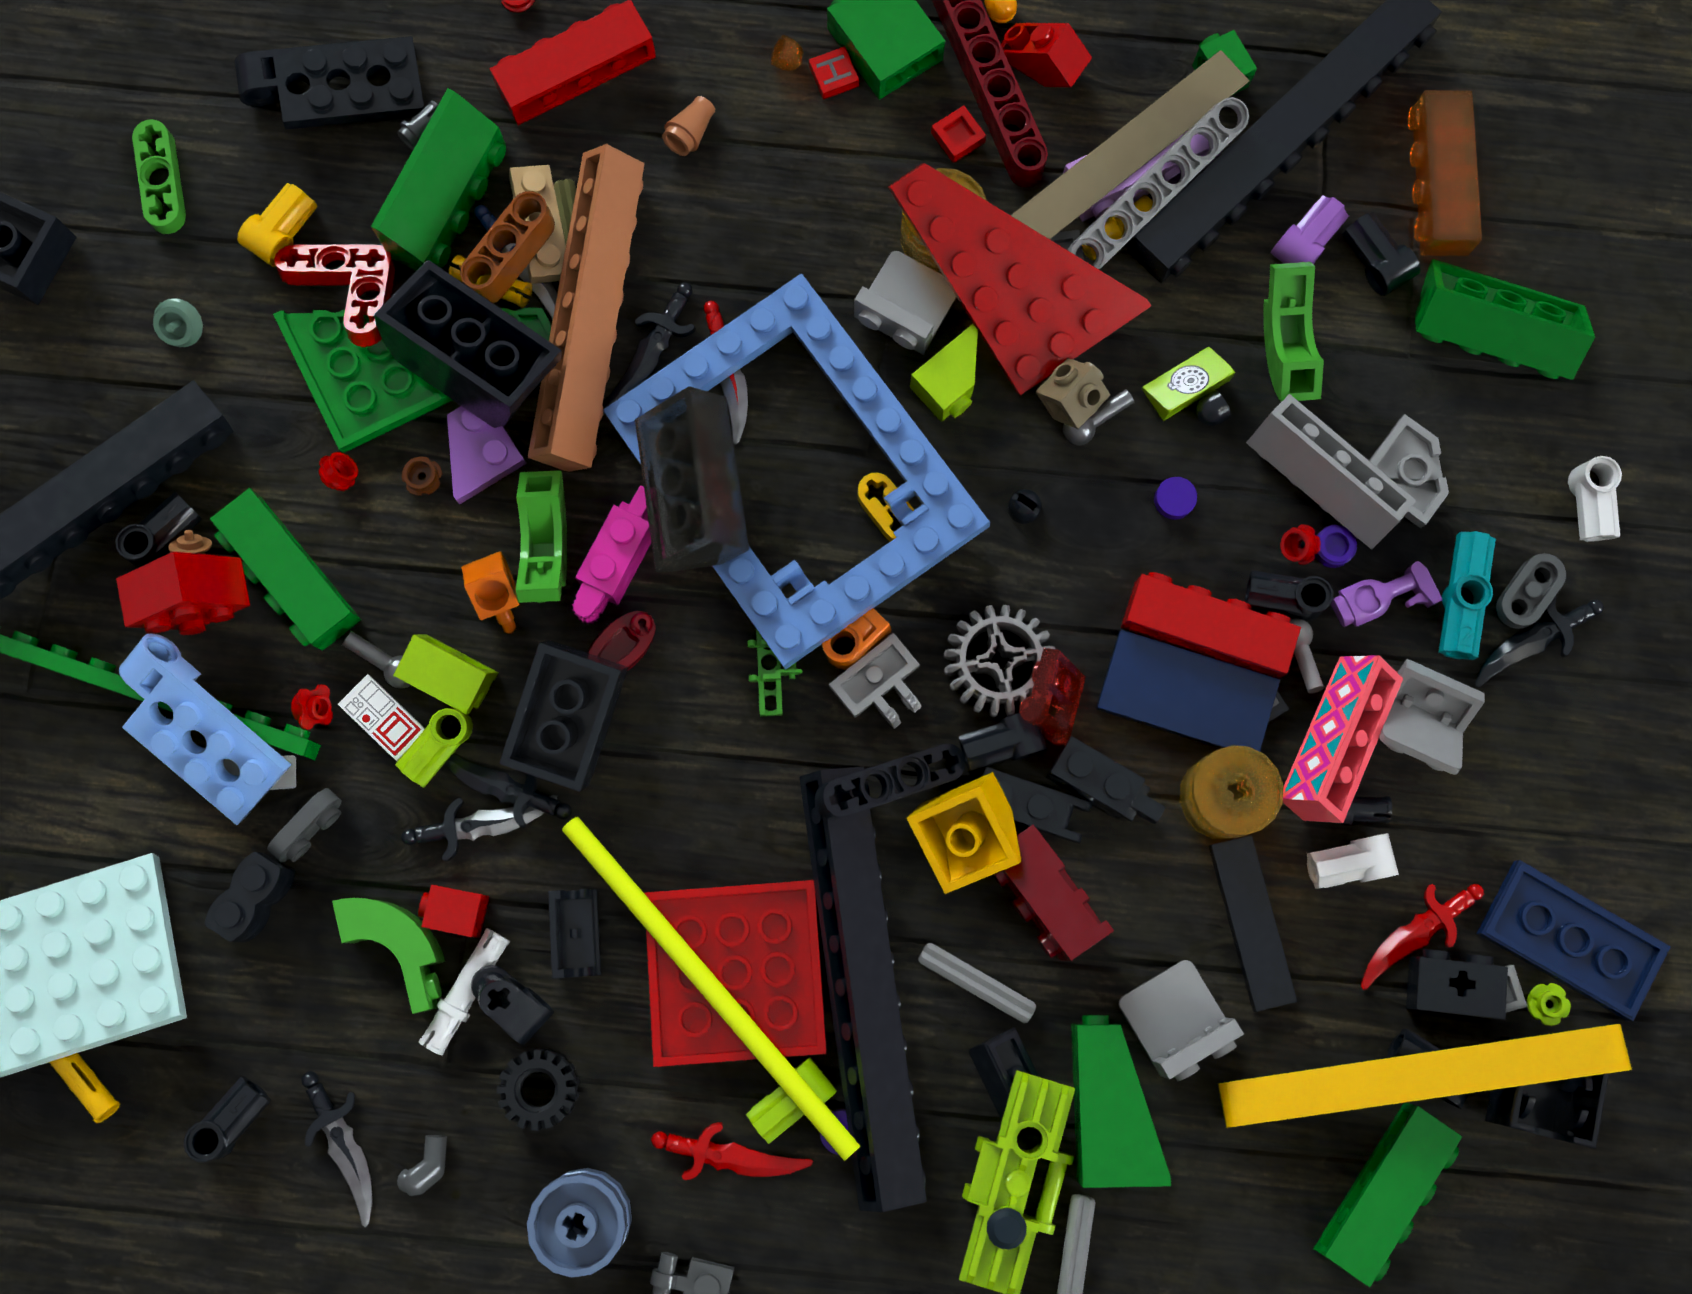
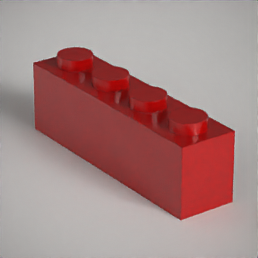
M627 0L621 4L616 3L608 6L601 14L589 20L573 23L566 31L552 38H543L537 41L532 48L517 55L506 56L497 65L489 69L496 87L517 125H520L655 58L656 54L650 32L632 1Z
M1149 572L1148 575L1141 574L1136 580L1120 628L1242 668L1267 674L1274 678L1280 679L1288 673L1301 630L1300 626L1290 623L1291 619L1288 616L1276 612H1267L1264 615L1251 610V605L1244 601L1227 599L1226 602L1211 597L1212 592L1205 588L1194 585L1184 588L1172 584L1173 580L1170 577L1156 572Z

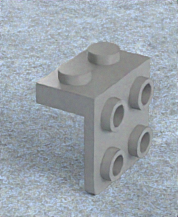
M893 251L871 287L867 289L862 286L854 300V317L866 327L872 330H879L892 337L902 347L910 350L914 349L924 355L957 297L942 274L900 251Z
M1406 659L1398 671L1403 681L1387 720L1383 725L1379 739L1388 748L1397 753H1405L1419 759L1434 770L1456 775L1462 768L1463 732L1484 704L1485 693Z
M1188 960L1178 962L1123 995L1118 1002L1122 1013L1161 1077L1171 1079L1174 1076L1177 1081L1186 1079L1200 1069L1197 1064L1199 1061L1211 1054L1214 1059L1226 1055L1237 1047L1234 1040L1244 1035L1235 1019L1224 1016L1194 964Z

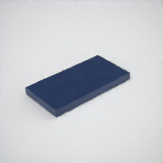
M1120 630L1096 710L1255 760L1259 757L1281 679Z
M1521 860L1513 862L1476 933L1627 1021H1634L1671 947Z

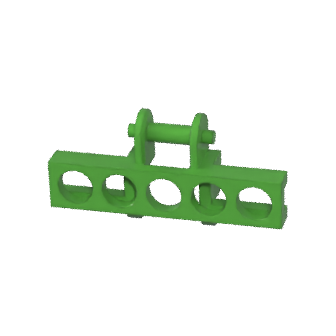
M756 629L757 642L756 640H748L747 647L757 648L758 676L749 675V682H758L760 717L782 716L781 676L789 675V679H795V675L802 674V669L796 668V663L786 670L781 669V663L772 650L764 649L769 648V646ZM767 655L774 656L777 659L776 667L772 670L764 669L761 665L763 657ZM764 682H776V688L771 691L764 689ZM767 696L776 697L777 709L773 711L765 709V698Z

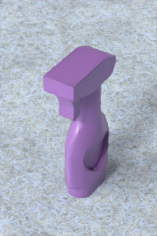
M1417 561L1406 569L1405 575L1390 582L1382 583L1369 579L1339 590V596L1333 598L1331 606L1343 627L1350 624L1357 627L1382 616L1388 610L1394 597L1412 589L1416 595L1405 603L1407 608L1414 604H1424L1428 608L1443 599L1428 569L1421 562Z

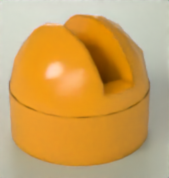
M984 0L988 15L999 24L1009 22L1016 14V0Z

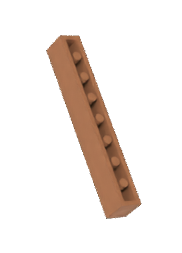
M608 144L584 152L582 156L549 342L562 350V359L541 381L528 458L567 472L591 468L592 461L597 452L596 438L599 422L604 412L602 404L606 383L610 377L609 364L612 347L617 338L616 324L619 308L624 298L622 290L626 269L630 263L629 250L632 233L637 224L636 210L638 199L643 189L642 176L645 163Z

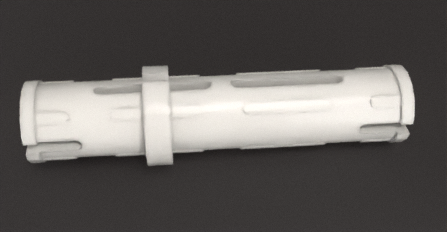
M489 928L485 929L478 945L469 957L446 998H440L436 1006L439 1009L418 1043L422 1046L426 1045V1048L443 1056L446 1047L461 1022L466 1023L470 1017L468 1010L476 998L471 990L473 976L482 967L495 965L506 946L509 945L510 940Z

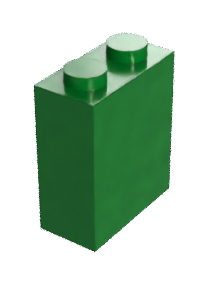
M834 0L830 7L827 8V29L840 47L845 46L851 62L879 100L943 60L945 39L916 0Z

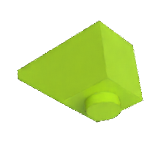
M973 324L911 375L910 388L941 422L950 415L954 418L958 417L972 404L970 398L972 397L975 385L978 329Z

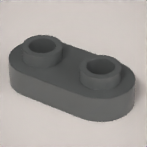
M1546 553L1535 555L1525 561L1497 600L1496 611L1499 619L1505 625L1515 629L1525 628L1539 620L1565 583L1566 570L1563 563L1554 555ZM1535 571H1539L1543 574V583H1540L1535 579ZM1513 602L1520 605L1521 615L1513 612L1511 607Z
M329 788L318 792L277 833L269 843L267 851L280 863L288 859L292 862L297 861L310 848L311 842L309 840L320 828L322 830L329 828L339 818L341 811L338 808L342 800Z

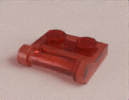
M1043 648L1041 659L1036 662L1033 668L1032 681L1034 686L1031 697L1023 700L1019 709L1021 717L1032 725H1038L1043 730L1045 738L1054 745L1065 744L1071 736L1086 678L1060 650ZM1050 704L1056 709L1055 717L1048 713Z

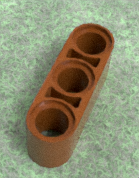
M534 191L519 193L476 245L460 268L462 282L492 303L498 302L505 295L555 229L553 215L545 199L539 193ZM540 212L539 217L535 220L525 221L530 214ZM510 243L516 244L511 251L500 253L505 245ZM491 275L486 283L476 285L477 280L481 276Z

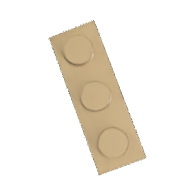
M550 165L510 168L509 179L513 199L519 193L525 191L539 193L545 199L555 221V229L552 235L527 265L530 283L560 281L566 244ZM540 212L530 214L525 221L535 220L539 217Z

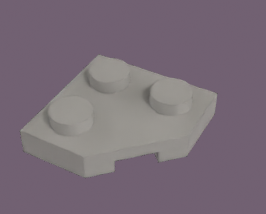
M1404 414L1369 461L1416 500L1404 517L1419 528H1422L1428 523L1447 497L1449 490L1446 477L1442 476L1439 460L1441 449L1438 437Z

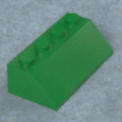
M447 88L371 225L372 230L384 249L390 252L392 260L416 271L427 260H430L440 268L446 265L451 254L450 246L457 233L461 234L465 230L469 221L471 207L475 200H480L485 194L488 185L487 178L493 167H498L501 164L506 152V144L499 127L458 93Z
M1432 259L1429 264L1415 313L1416 332H1419L1423 338L1435 343H1442L1445 340L1458 344L1462 350L1474 355H1480L1482 352L1496 356L1499 361L1509 366L1519 367L1521 364L1535 368L1541 375L1551 379H1558L1559 376L1571 380L1574 379L1595 339L1585 305Z

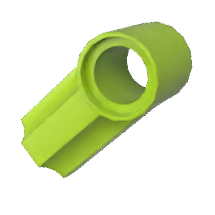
M455 708L438 710L432 715L429 725L395 765L410 780L423 788L426 787L456 749L469 739L473 730L471 717ZM448 715L455 716L461 724V731L454 739L446 737L441 730V723Z
M811 1057L795 1068L824 1103L837 1092ZM780 1086L769 1095H766L746 1113L754 1128L768 1144L804 1115Z

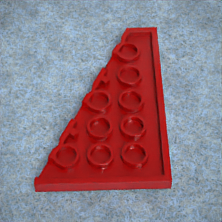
M926 163L920 164L888 186L1019 395H1022L1050 376L1054 369L1067 358L1075 359L1151 307V304L1145 297Z

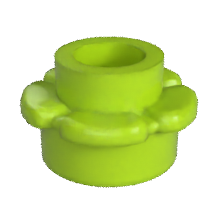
M1550 983L1547 986L1545 984H1538L1533 987L1527 997V1008L1531 1016L1541 1020L1542 1024L1548 1026L1557 1025L1560 1023L1561 1018H1566L1569 1015L1571 1004L1565 997V990L1555 983ZM1547 1000L1552 1001L1553 1006L1551 1008L1546 1006Z

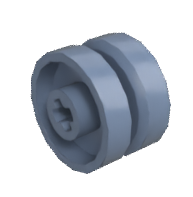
M591 1168L570 1170L547 1185L532 1203L527 1220L529 1245L538 1261L553 1273L572 1278L592 1275L608 1265L626 1241L632 1222L630 1200L621 1184L606 1172ZM578 1213L585 1216L583 1220L585 1227H579L575 1223V1216Z

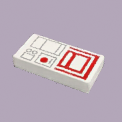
M368 674L338 703L397 762L425 729Z

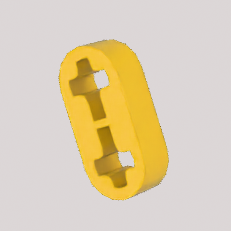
M870 473L864 476L859 483L858 501L885 538L891 542L896 538L894 531L891 530L893 526V518L889 514L891 510L888 505L883 506L876 497L870 500L866 497L869 493L868 486L871 484L876 489L881 486L885 488L883 499L897 489V487L886 475ZM907 501L906 503H907V505L909 506V508H910L912 511H914V509L912 508V506H911V505L909 504V502Z

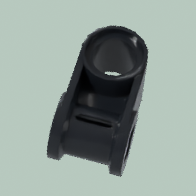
M488 965L482 967L472 978L471 990L478 1000L482 1011L521 1045H525L554 1014L553 1009L537 993L523 986L499 966Z

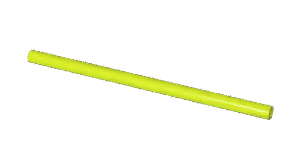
M578 816L570 820L562 828L564 834L844 1161L848 1159L860 1147V1144Z

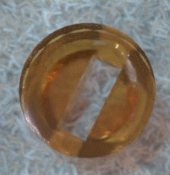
M782 35L773 49L771 65L786 71L797 69L802 63L803 49L801 45L794 39Z

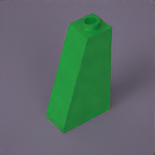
M1083 1015V1024H1071L1073 1083L1075 1088L1077 1183L1083 1188L1171 1186V1176L1121 1025L1109 1023L1108 1015Z

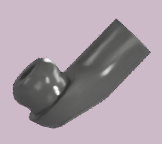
M425 1136L423 1160L412 1169H404L398 1176L397 1185L402 1192L407 1193L409 1196L421 1195L442 1178L445 1171L448 1136Z

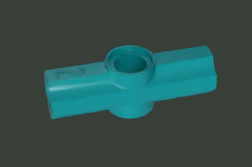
M1461 531L1456 535L1449 585L1442 594L1445 613L1438 653L1445 655V657L1470 660L1478 658L1485 608L1493 597L1490 575L1496 538L1491 537L1490 534L1477 531ZM1462 587L1467 588L1472 593L1473 604L1467 603L1462 598Z

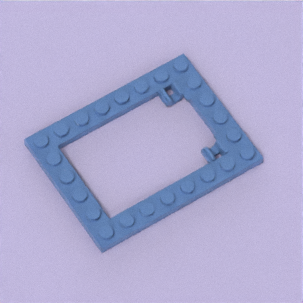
M802 273L604 409L608 419L785 670L990 527V521ZM791 333L796 335L905 481L904 484L884 497V501L902 525V527L894 531L896 538L828 585L824 580L816 587L808 580L795 560L770 576L662 424L666 419ZM916 496L922 505L912 511L906 502ZM791 583L796 593L786 598L781 589Z

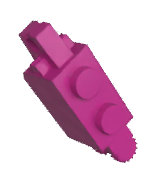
M641 485L630 504L622 501L619 507L613 505L575 577L580 584V588L575 596L576 600H573L572 610L579 617V621L582 620L583 624L587 623L588 625L589 623L597 622V619L600 618L599 615L603 613L609 601L619 605L652 543L655 534L653 525L656 517L650 515L657 500L655 492Z

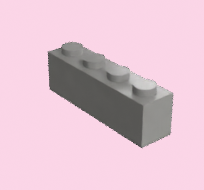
M1290 394L1269 414L1246 442L1260 457L1273 465L1293 485L1300 488L1325 512L1333 516L1371 550L1400 522L1416 502L1413 497Z

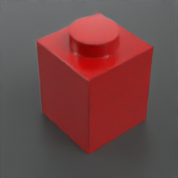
M431 885L429 893L425 892L419 905L418 916L423 918L421 927L480 938L490 896Z

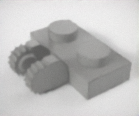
M894 633L829 683L830 689L854 718L874 704L893 729L901 724L899 715L882 697L892 688L895 689L903 704L914 713L922 707L915 695L902 681L919 668L920 664Z

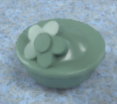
M179 298L167 299L161 302L155 309L153 318L154 330L165 343L176 347H189L195 344L201 337L203 330L201 316L189 302Z

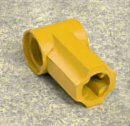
M287 183L261 215L254 214L242 224L238 232V243L272 267H275L274 257L276 253L283 247L293 245V237L318 206L300 188L294 184Z

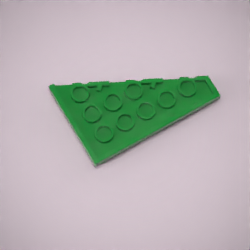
M500 308L549 341L551 324L543 308H522L517 311ZM283 310L273 314L333 439L342 453L350 451L453 401L398 363L382 339L377 344L368 347L356 346L351 343L344 327L345 310L336 313L327 310H313V313H286ZM363 315L365 319L363 328H365L366 323L370 322L367 315Z

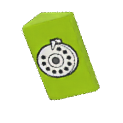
M1208 346L1144 385L1141 389L1162 420L1165 421L1203 396L1229 382L1235 371Z

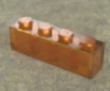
M1425 90L1415 106H1411L1408 115V127L1414 133L1410 163L1412 167H1416V181L1412 190L1413 203L1418 204V218L1414 229L1415 239L1420 241L1421 256H1468L1482 241L1472 91Z

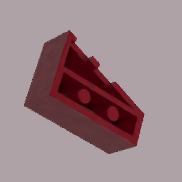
M1034 824L1018 834L1017 839L1021 862L992 876L1001 887L1008 884L1017 898L1012 901L1013 906L1026 923L1032 919L1041 934L1036 939L1049 958L1056 955L1060 961H1072L1114 932V929L1107 920L1102 923L1087 903L1090 900L1082 887L1080 889L1076 887L1064 870L1065 865Z

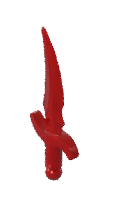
M1471 884L1467 890H1462L1441 905L1435 898V885L1427 886L1424 893V901L1428 911L1423 914H1415L1411 923L1406 926H1400L1380 945L1367 965L1361 984L1362 990H1367L1394 963L1413 951L1428 945L1433 934L1442 928L1446 934L1445 946L1447 948L1453 947L1457 937V928L1453 918L1475 904V900H1480L1483 897V887L1478 884Z
M722 1122L713 1123L706 1127L698 1140L671 1133L667 1136L662 1131L654 1133L651 1138L652 1145L657 1149H662L666 1146V1151L694 1158L693 1166L683 1172V1180L695 1178L701 1172L704 1163L712 1165L717 1171L730 1169L739 1175L773 1177L794 1173L811 1166L814 1162L811 1159H794L769 1155L746 1148L735 1142L715 1144L710 1139L714 1134L723 1129Z

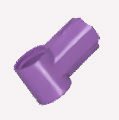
M1322 195L1297 226L1293 224L1272 249L1271 254L1282 263L1311 262L1314 264L1325 250L1324 246L1348 219L1349 215L1346 213L1344 205L1334 197L1328 198Z

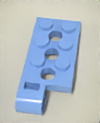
M153 633L144 635L120 665L119 673L124 682L144 698V701L122 728L234 824L238 825L289 769L291 764L195 682L201 673L181 657L179 649L169 639ZM158 702H164L170 706L173 711V719H167L160 713ZM191 730L198 731L205 737L207 742L206 748L200 747L193 742ZM224 759H230L237 764L240 770L239 776L232 775L225 769Z

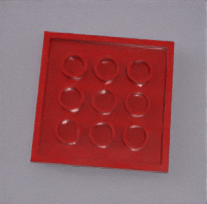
M814 880L644 893L784 1057L826 1054ZM646 930L653 1067L756 1059Z

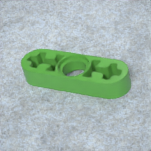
M153 119L145 120L136 126L132 135L143 215L156 231L162 234H171L181 229L186 219L175 139L160 121ZM158 134L160 137L155 141L156 151L160 156H155V152L148 145V143L152 142V135ZM160 168H165L169 171L168 179L163 184H150L149 179L153 171ZM158 197L163 198L164 203L171 210L166 213V219L164 220L158 217V215L163 213L162 202Z

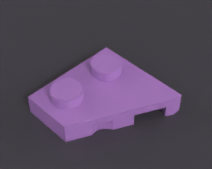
M462 406L447 414L453 496L459 504L526 464L503 426L494 428Z

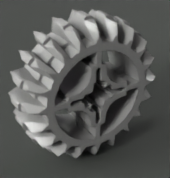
M989 605L985 608V620L974 610L969 615L973 626L960 620L956 627L963 636L950 634L948 637V642L958 649H947L944 651L943 657L945 659L956 661V663L946 666L944 673L949 676L958 674L959 678L950 683V688L952 691L958 690L963 686L966 688V691L960 697V701L963 704L968 702L971 696L978 699L974 705L975 712L979 713L985 702L990 704L989 713L992 717L997 716L1000 704L1004 705L1007 716L1014 715V702H1017L1019 707L1026 711L1031 707L1027 695L1036 701H1040L1043 697L1042 691L1036 685L1048 688L1052 683V680L1042 673L1053 672L1056 669V663L1044 660V658L1050 657L1055 653V647L1041 646V643L1045 642L1050 634L1048 631H1042L1037 635L1034 633V630L1040 623L1037 618L1032 619L1028 625L1023 623L1022 620L1026 613L1023 609L1017 612L1015 618L1009 617V605L1002 606L1000 616H996L993 606ZM1000 630L1008 631L1024 641L1028 649L1010 646L1005 641L1003 632H1000ZM987 631L988 651L982 655H977L975 659L966 660V651L970 642L978 635ZM996 648L1001 658L1012 659L1011 662L1006 663L1004 673L998 663L987 662L988 659H993ZM1032 661L1033 667L1029 681L1013 691L1011 686L1013 680L1012 669L1022 666L1025 662ZM975 672V674L991 676L995 681L996 688H999L1000 692L990 691L982 687L974 680L970 673Z

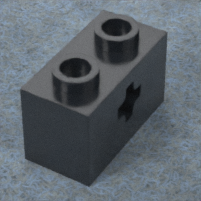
M1423 949V957H1409L1406 1009L1505 1019L1508 967L1493 965L1494 957L1466 954V962L1450 960V952ZM1449 979L1463 980L1464 989L1449 987Z

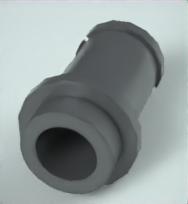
M433 100L409 122L403 121L400 124L401 129L397 132L398 136L411 150H414L439 105Z

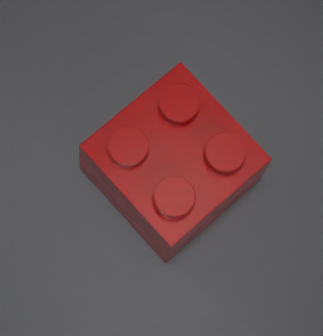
M173 551L116 578L125 627L144 628L145 633L148 634L162 633L170 629L179 630L181 635L198 634L206 630L205 625L231 620L234 618V612L250 606L242 560L239 557Z

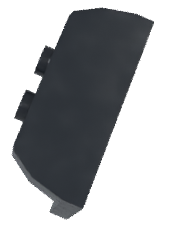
M427 260L374 314L375 324L381 338L398 363L494 428L506 425L523 404L526 397L562 359V350L430 260Z

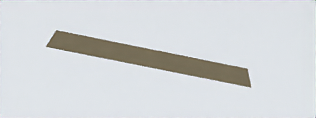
M1220 50L1011 216L1046 238L1051 239L1188 131L1214 105L1232 96L1246 85L1249 80Z

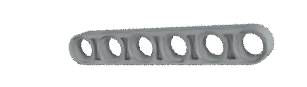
M1231 97L1225 98L1214 105L1097 218L1067 250L1076 255L1079 246L1088 245L1094 249L1096 254L1093 266L1097 269L1103 267L1244 130L1249 120V112L1245 103L1240 99ZM1223 107L1232 108L1236 112L1238 121L1235 128L1228 129L1220 123L1219 113ZM1199 134L1207 138L1209 152L1206 156L1201 157L1193 153L1190 143L1194 135ZM1166 162H1173L1179 166L1181 178L1177 184H1170L1164 180L1162 168ZM1137 190H1146L1152 196L1153 204L1149 211L1143 212L1135 207L1133 198ZM1108 218H1118L1124 224V234L1120 239H1111L1106 234L1105 222Z

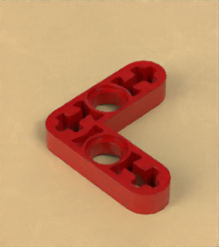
M295 244L283 247L276 253L274 263L282 281L289 285H350L343 321L351 343L356 346L368 347L377 344L382 339L375 324L374 314L391 298L395 275L391 254L383 246ZM340 260L345 262L338 269L330 270L325 268L332 261ZM375 290L380 292L372 300L360 299V296L366 291ZM363 315H367L370 321L366 323L365 328H363L365 321Z

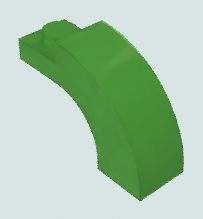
M1311 262L1270 264L1269 297L1264 299V340L1270 378L1280 402L1289 394L1297 401L1321 399L1324 360L1318 353L1313 334L1312 307L1315 265Z
M520 472L516 496L521 534L520 563L516 583L518 603L560 601L562 586H566L567 523L562 472Z
M345 898L332 901L341 942L357 943L373 940L386 946L396 956L401 965L412 1014L437 1009V999L442 996L441 986L435 972L430 973L429 966L443 963L445 959L441 947L431 930L421 927L422 921L410 911L389 902L367 898Z

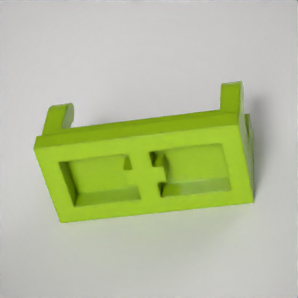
M427 634L413 635L393 676L464 714H470L473 707L479 708L499 672Z

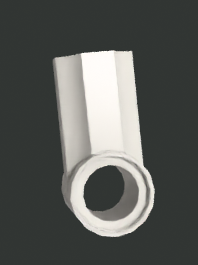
M1595 457L1573 469L1568 478L1569 489L1576 496L1580 540L1586 542L1620 537L1616 487L1621 481L1622 472L1618 463L1610 457ZM1590 470L1598 476L1599 486L1591 481Z
M1388 833L1350 841L1351 844L1307 853L1308 873L1315 889L1342 885L1356 880H1360L1362 883L1399 875Z

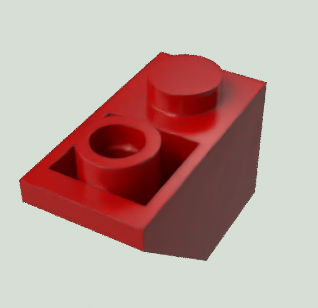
M1015 23V25L1007 30L1001 43L1009 64L1045 87L1071 88L1092 59V56L1069 23Z

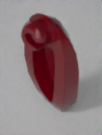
M633 611L622 615L600 631L591 643L587 653L627 666L629 671L642 659L652 643L656 629L654 619L651 615L642 611Z

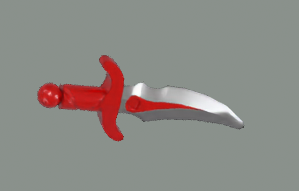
M714 301L706 302L704 312L710 335L724 327V322L719 312V305ZM740 369L720 382L729 408L734 444L740 441L746 424L748 410L747 384L745 375Z

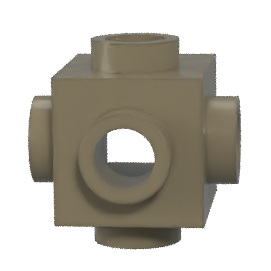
M1067 358L1062 364L1057 366L1052 375L1036 391V394L1054 420L1079 429L1094 415L1110 396L1102 382L1104 376L1094 364L1090 362L1081 363Z

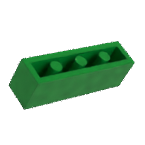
M248 488L210 518L219 530L214 534L215 538L230 554L234 551L238 553L244 561L242 563L244 574L255 585L258 582L263 584L269 592L264 596L265 600L280 616L284 612L294 623L289 629L303 646L306 647L311 644L323 651L361 621V618L265 500L251 488Z
M1403 1103L1313 1249L1368 1287H1371L1374 1281L1378 1282L1389 1269L1391 1262L1389 1256L1397 1243H1403L1410 1235L1414 1226L1411 1220L1420 1206L1427 1205L1434 1196L1437 1188L1435 1184L1436 1179L1443 1169H1448L1456 1160L1459 1154V1147L1457 1145L1462 1136L1419 1106Z

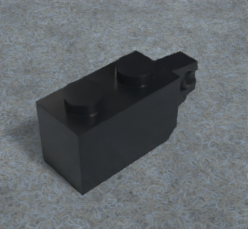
M1072 736L1064 743L1045 776L1049 781L1078 798L1091 802L1092 806L1116 819L1123 817L1133 821L1135 815H1138L1150 823L1156 824L1166 808L1147 796L1151 788L1144 784L1146 779Z

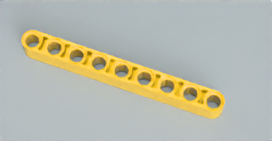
M1621 1024L1230 1081L1219 1083L1218 1088L1226 1128L1629 1071L1632 1070Z

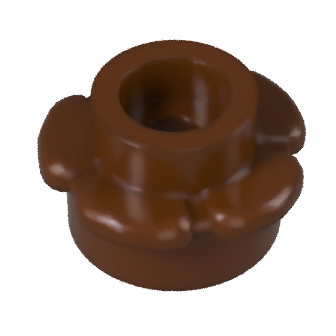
M416 457L405 464L402 471V481L406 483V489L411 494L421 496L423 493L429 495L434 493L440 486L439 478L442 477V470L437 462H431L427 457ZM422 473L426 474L424 480L419 479V475Z

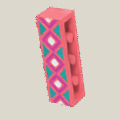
M1380 655L1339 657L1278 798L1303 821L1344 823L1383 725L1387 720L1403 681V678Z

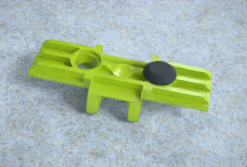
M1018 1070L1015 1071L997 1141L993 1142L988 1138L978 1136L975 1150L980 1152L975 1173L972 1183H965L962 1197L965 1200L979 1206L959 1280L1003 1294H1020L1036 1233L1039 1231L1050 1235L1054 1234L1056 1225L1052 1224L1067 1164L1072 1165L1074 1159L1073 1155L1059 1151L1075 1092L1074 1087ZM1026 1127L1038 1129L1042 1137L1041 1144H1037L1029 1150L1020 1149L1017 1143L1019 1132ZM1043 1158L1049 1160L1050 1164L1036 1216L1032 1217L1023 1213L1037 1161Z

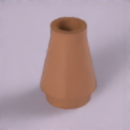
M697 96L690 105L665 124V132L662 135L665 144L673 152L682 156L696 151L710 118L715 113L714 105L705 97Z

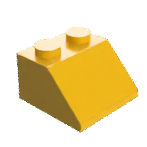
M993 772L921 803L906 818L945 894L1021 862L1013 811Z

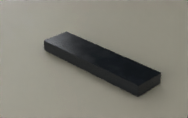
M1252 835L1208 845L1253 1012L1297 1002Z

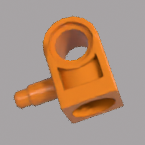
M499 551L463 565L461 568L464 587L479 619L484 620L495 615L505 633L514 632L517 626L511 609L519 606L516 595V584L502 552Z
M872 608L862 617L822 643L825 657L837 669L847 670L891 633L890 624ZM842 637H848L855 642L854 649L845 655L837 654L832 649L835 641Z

